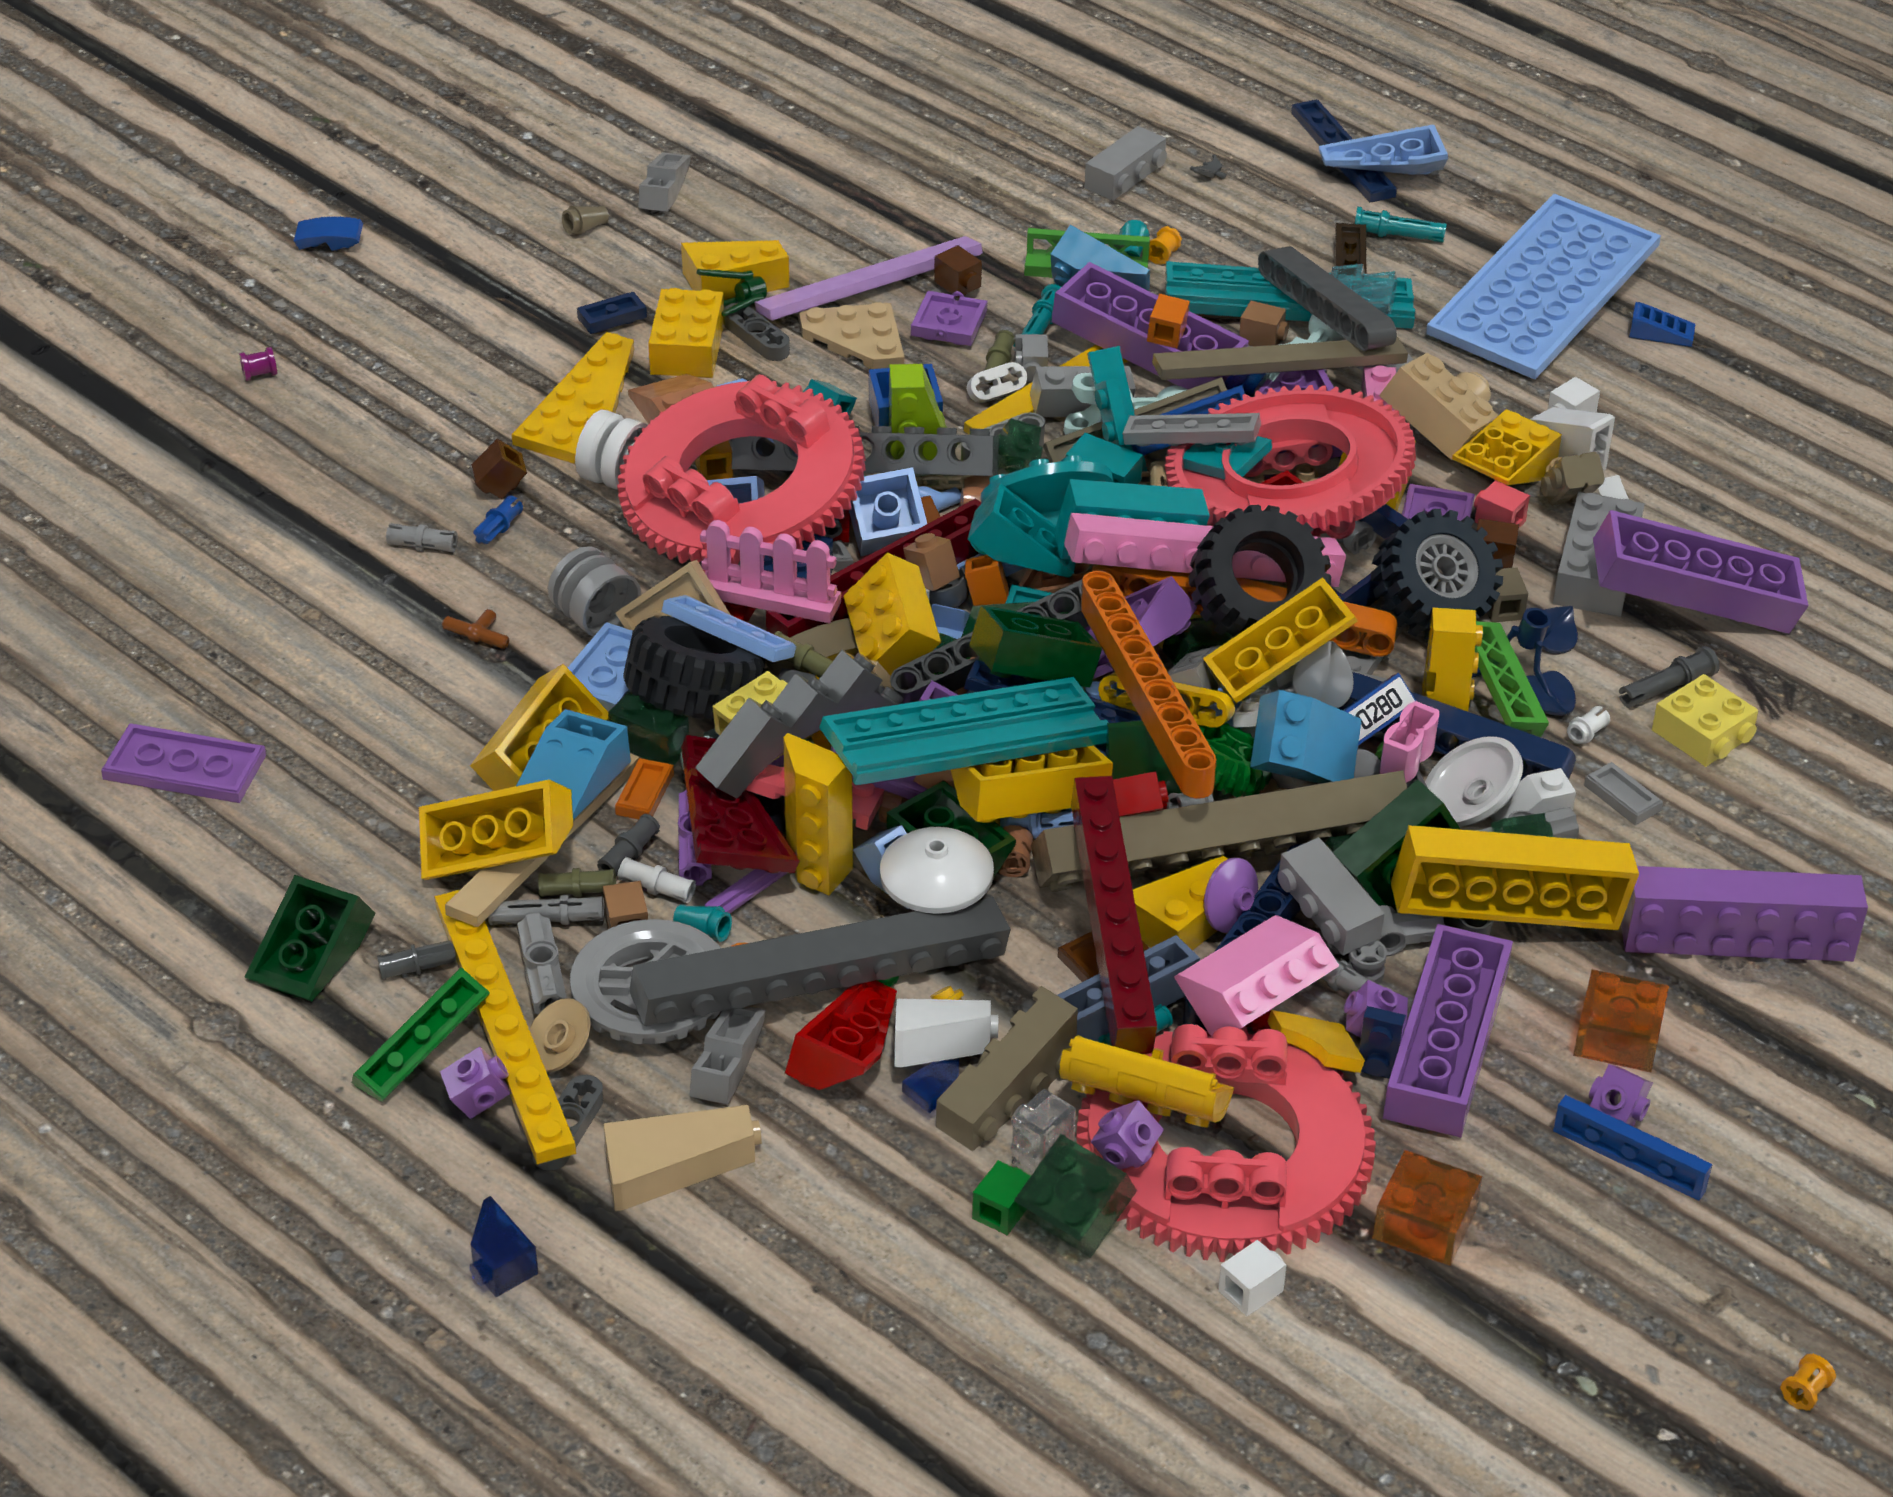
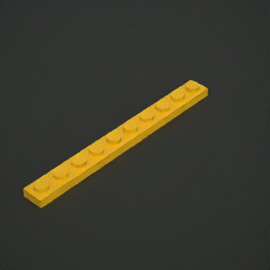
M460 890L434 896L437 912L449 941L453 943L459 967H462L490 992V995L476 1008L494 1056H498L509 1073L505 1081L536 1163L541 1164L576 1154L574 1138L485 921L479 927H475L446 915L445 904Z

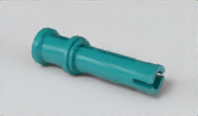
M1357 206L1355 224H1366V232L1376 233L1378 237L1383 238V236L1390 234L1433 240L1441 243L1444 242L1447 223L1392 216L1387 210H1383L1381 213L1366 211L1360 206Z
M1048 284L1041 292V299L1036 301L1032 307L1033 316L1028 321L1022 334H1044L1047 326L1053 324L1051 321L1055 292L1061 286Z

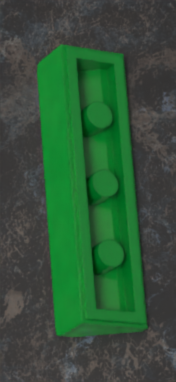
M461 967L353 1074L351 1083L358 1089L383 1102L490 995V992Z

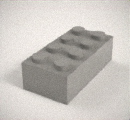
M1578 491L1558 571L1553 600L1554 605L1573 606L1576 609L1621 617L1626 593L1599 586L1593 538L1610 510L1642 518L1645 503Z

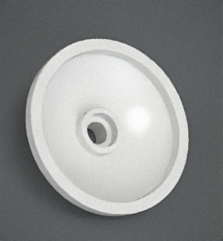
M1481 737L1463 743L1446 754L1431 770L1425 783L1428 789L1445 804L1459 827L1473 825L1495 814L1510 800L1519 785L1523 772V761L1519 751L1508 740L1500 737Z
M947 827L922 828L901 836L885 850L880 862V879L888 895L899 904L924 913H950L971 906L987 893L994 876V863L988 849L975 837Z

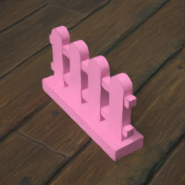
M721 520L712 521L707 530L701 532L700 542L707 543V558L703 559L701 567L705 570V574L722 601L831 623L841 604V591H837V585L830 584V569L835 568L836 557L830 556V549L826 543L816 540L811 542L807 551L796 549L795 539L789 534L783 533L777 536L773 544L763 542L762 533L755 527H746L740 537L731 536L728 525ZM730 548L740 550V565L731 563ZM763 555L773 557V572L764 570ZM797 562L806 563L807 579L797 577Z

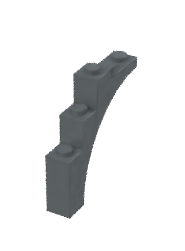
M841 650L819 680L814 676L807 680L795 674L773 704L767 700L760 704L748 698L695 768L717 789L738 798L758 774L784 753L783 737L787 733L804 739L821 730L819 727L823 716L898 705L902 703L904 698L889 686L885 688L881 684L883 680L872 671L876 665L859 652L854 657Z

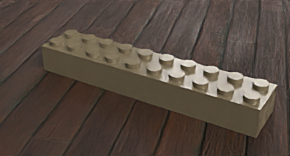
M1401 770L1120 817L1130 878L1142 877L1145 875V870L1158 868L1159 873H1170L1180 870L1181 864L1194 862V866L1220 856L1245 860L1252 857V852L1265 850L1266 855H1276L1286 852L1288 846L1305 844L1318 837L1322 841L1335 838L1337 844L1343 843L1398 797L1401 792L1407 789L1404 772ZM1074 825L1043 830L1031 844L1039 888L1051 887L1052 892L1073 888L1074 882L1084 881Z

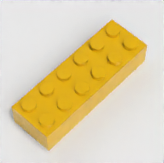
M1408 825L1391 880V886L1397 912L1402 914L1619 930L1638 879L1639 871L1630 843Z

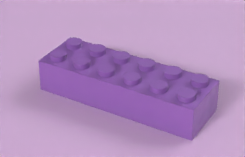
M1091 262L1086 264L1055 292L1052 323L1104 349L1120 346L1122 358L1156 375L1158 373L1152 364L1153 353L1248 347L1249 340L1190 311L1188 312L1186 328L1177 349L1147 342L1150 316L1158 295ZM1238 375L1173 379L1168 381L1189 390L1221 377L1225 386H1227Z
M1613 510L1609 511L1593 538L1600 587L1790 634L1809 606L1800 560L1797 557Z
M1637 866L1639 876L1621 922L1625 952L1854 962L1868 909L1861 875Z
M1437 924L1387 1086L1383 1119L1462 1137L1507 978L1513 941Z

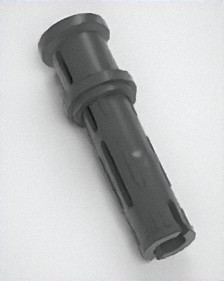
M1703 645L1690 656H1679L1673 659L1669 667L1621 687L1619 693L1627 692V694L1619 696L1624 706L1632 708L1676 686L1684 687L1702 674L1713 676L1719 671L1718 657L1710 647Z

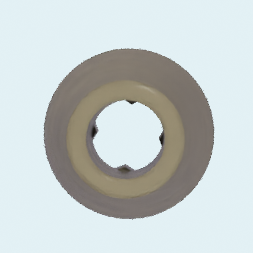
M603 205L597 207L570 206L568 210L562 213V224L565 231L576 236L601 224H605L609 220L608 211Z

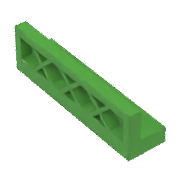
M1028 228L1024 276L1052 278L1050 254L1066 231ZM1085 232L1148 268L1150 237ZM1034 239H1045L1052 246L1047 250L1034 249ZM1129 246L1143 247L1142 257L1129 256L1124 250Z
M1476 621V625L1483 626L1481 647L1475 646V652L1479 653L1478 668L1505 724L1541 737L1549 722L1501 623Z

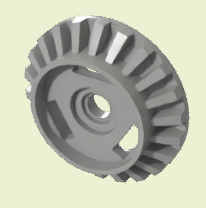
M638 920L612 927L589 941L575 958L570 973L572 999L579 1001L586 1007L593 1029L599 1033L609 1031L612 1039L618 1041L623 1039L633 1044H659L687 1037V1033L693 1029L699 1031L706 1026V1019H715L720 1011L704 1016H693L673 1020L668 1023L644 1026L629 992L633 965L720 949L721 947L710 936L699 929L670 920ZM614 1006H616V1007H618V1008H620V1009H622V1010H624V1011H626V1012H623V1011H621V1010L615 1008Z

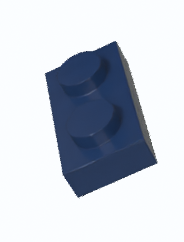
M633 291L578 307L577 318L587 331L593 334L647 318V307Z
M1367 1006L1363 1018L1359 1052L1365 1060L1361 1072L1390 1079L1404 1034L1406 1015Z

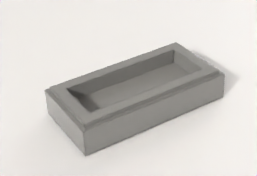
M1613 762L1585 777V787L1634 825L1643 822L1662 810V800Z

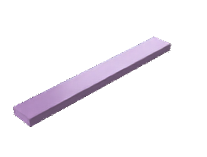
M966 236L755 301L756 312L773 321L934 270V256L957 245L973 256H979L982 254V245Z

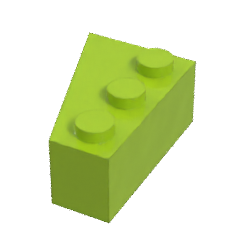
M889 364V427H892V433H904V427H924V434H937V428H947L945 418L936 402L934 391L923 364ZM895 441L890 448L891 455L895 459H900L905 452L904 445L900 441ZM931 441L927 442L923 447V455L927 460H933L937 455V446Z

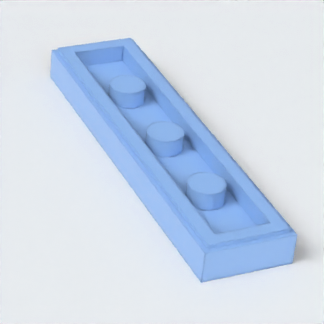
M687 595L669 598L663 602L661 612L771 662L794 657L796 650L794 643Z

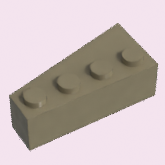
M1040 986L1032 995L1033 1000L1036 1001L1026 1013L1019 1009L1009 1020L1012 1027L1001 1041L993 1038L987 1044L980 1057L979 1065L974 1067L969 1064L937 1099L936 1128L972 1152L984 1141H990L996 1135L999 1128L1008 1120L1018 1117L1031 1100L1036 1096H1042L1048 1090L1050 1084L1060 1076L1059 1069L1063 1049L1071 1048L1069 1046L1070 1040L1077 1036L1078 1008L1043 986Z

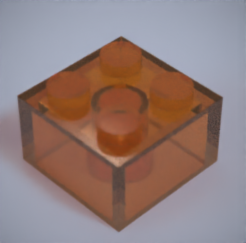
M1592 969L1573 1056L1652 1072L1669 986Z
M1404 1150L1377 1205L1372 1239L1451 1266L1477 1210L1483 1176Z

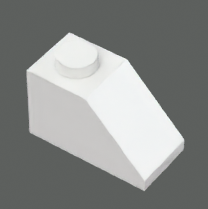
M1561 768L1530 774L1519 782L1510 800L1490 817L1496 826L1507 823L1508 816L1515 811H1529L1538 815L1561 808L1571 807L1573 810L1576 791Z

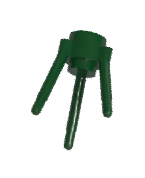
M697 270L698 275L741 279L734 288L736 297L724 300V308L733 303L738 304L722 311V316L724 317L754 304L755 301L765 299L767 296V287L764 280L760 276L754 277L752 271Z

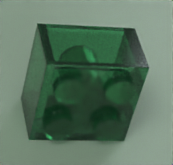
M1060 1134L1014 1199V1202L1027 1219L1091 1258L1129 1204L1137 1189L1127 1173Z

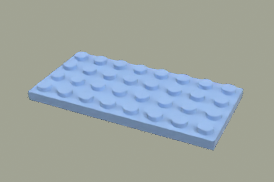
M1553 194L1427 324L1426 334L1535 380L1660 245L1661 235Z

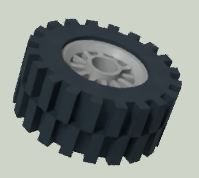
M1440 508L1432 509L1427 514L1425 511L1415 514L1386 538L1378 547L1380 551L1374 555L1372 564L1377 565V567L1371 572V581H1379V585L1373 589L1375 598L1383 597L1386 603L1380 608L1386 612L1392 611L1397 616V627L1400 628L1403 624H1408L1410 627L1407 633L1415 637L1424 631V639L1429 638L1433 608L1476 610V620H1478L1492 608L1491 605L1497 601L1500 595L1496 590L1503 585L1504 576L1496 575V573L1503 568L1502 559L1494 560L1492 556L1498 551V548L1494 542L1486 544L1483 538L1488 533L1483 527L1478 531L1471 528L1474 523L1473 519L1466 516L1461 521L1457 520V511L1449 510L1442 516ZM1437 567L1442 570L1444 575L1438 571Z

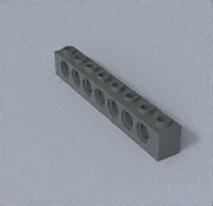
M872 426V433L859 432L862 441L867 440L872 446L871 455L864 461L866 471H863V473H885L913 467L915 474L998 475L999 436H990V429L970 428V435H957V428H937V434H924V427H904V433H892V427ZM750 436L732 439V469L794 471L798 456L789 446L774 439L772 440L775 444V449L770 456L765 455L762 451V443L766 437ZM895 441H900L905 448L904 455L898 460L890 452L891 445ZM930 441L937 446V455L933 460H927L923 455V447ZM962 442H965L970 448V456L965 461H960L955 454L956 447Z

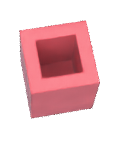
M1495 480L1485 490H1481L1475 498V523L1478 524L1479 519L1519 524L1520 528L1526 522L1530 495Z

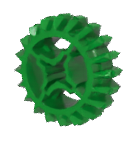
M1228 723L1219 727L1198 725L1216 756L1214 789L1221 791L1223 795L1227 793L1232 794L1235 798L1260 794L1265 786L1268 785L1273 774L1250 768L1254 738H1252L1251 733L1246 734L1240 730V727L1234 728Z

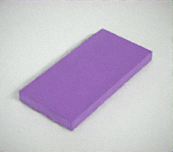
M129 723L101 772L103 780L240 803L266 757L265 746Z

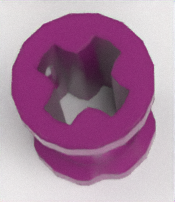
M266 347L263 352L246 355L244 352L239 353L245 381L251 380V377L266 373L278 374L271 347Z

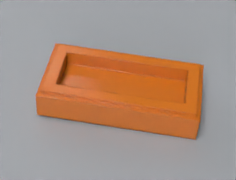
M639 758L615 804L616 815L640 819V816L643 814H649L653 817L674 775V765Z

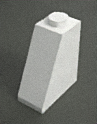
M1551 407L1530 419L1562 434L1558 457L1578 455L1579 457L1583 453L1597 452L1600 455L1603 471L1606 470L1615 421L1614 416L1605 413Z
M897 999L894 1067H907L982 1054L984 1048L990 1042V1038H998V1015H991V1000Z

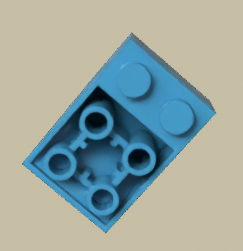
M565 709L545 728L516 786L551 780L571 789L574 820L631 762L627 726Z

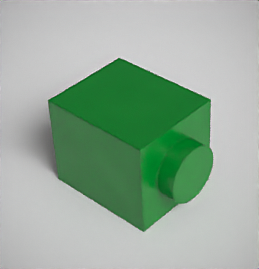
M998 1160L973 1191L972 1219L1008 1236L1032 1204V1199L1024 1189L1032 1176L1020 1168L1012 1167Z

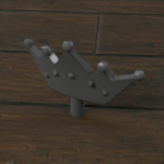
M1215 154L1212 155L1213 161L1203 162L1202 166L1190 167L1191 170H1194V173L1203 174L1206 177L1218 176L1225 179L1227 175L1220 172L1223 165Z

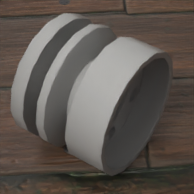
M592 546L580 547L568 553L557 564L548 584V598L552 604L562 611L564 615L572 618L576 625L593 637L606 622L624 627L615 612L641 595V588L637 580L622 567L617 566L605 553Z

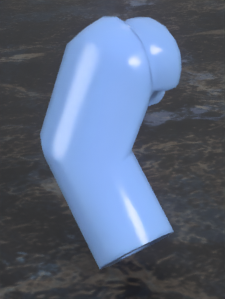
M927 486L918 487L920 497L931 496L938 511L960 503L961 493L956 487L944 492H939Z

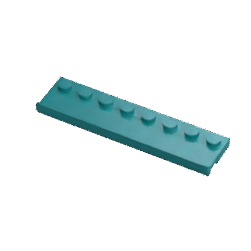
M1166 261V295L1190 301L1189 311L1194 314L1241 317L1249 302L1255 301L1286 309L1285 320L1309 322L1312 313L1261 275L1259 268ZM1329 273L1390 317L1396 328L1412 329L1414 327L1416 310L1413 306L1414 294L1411 278Z
M1070 677L823 716L819 728L854 777L853 783L855 785H863L1104 744L1106 742L1107 723L1109 722L1099 719L1093 711L1095 708L1093 701L1076 679Z

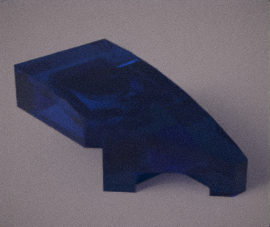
M959 1058L933 1062L921 1068L902 1081V1092L930 1114L936 1109L937 1099L959 1076Z

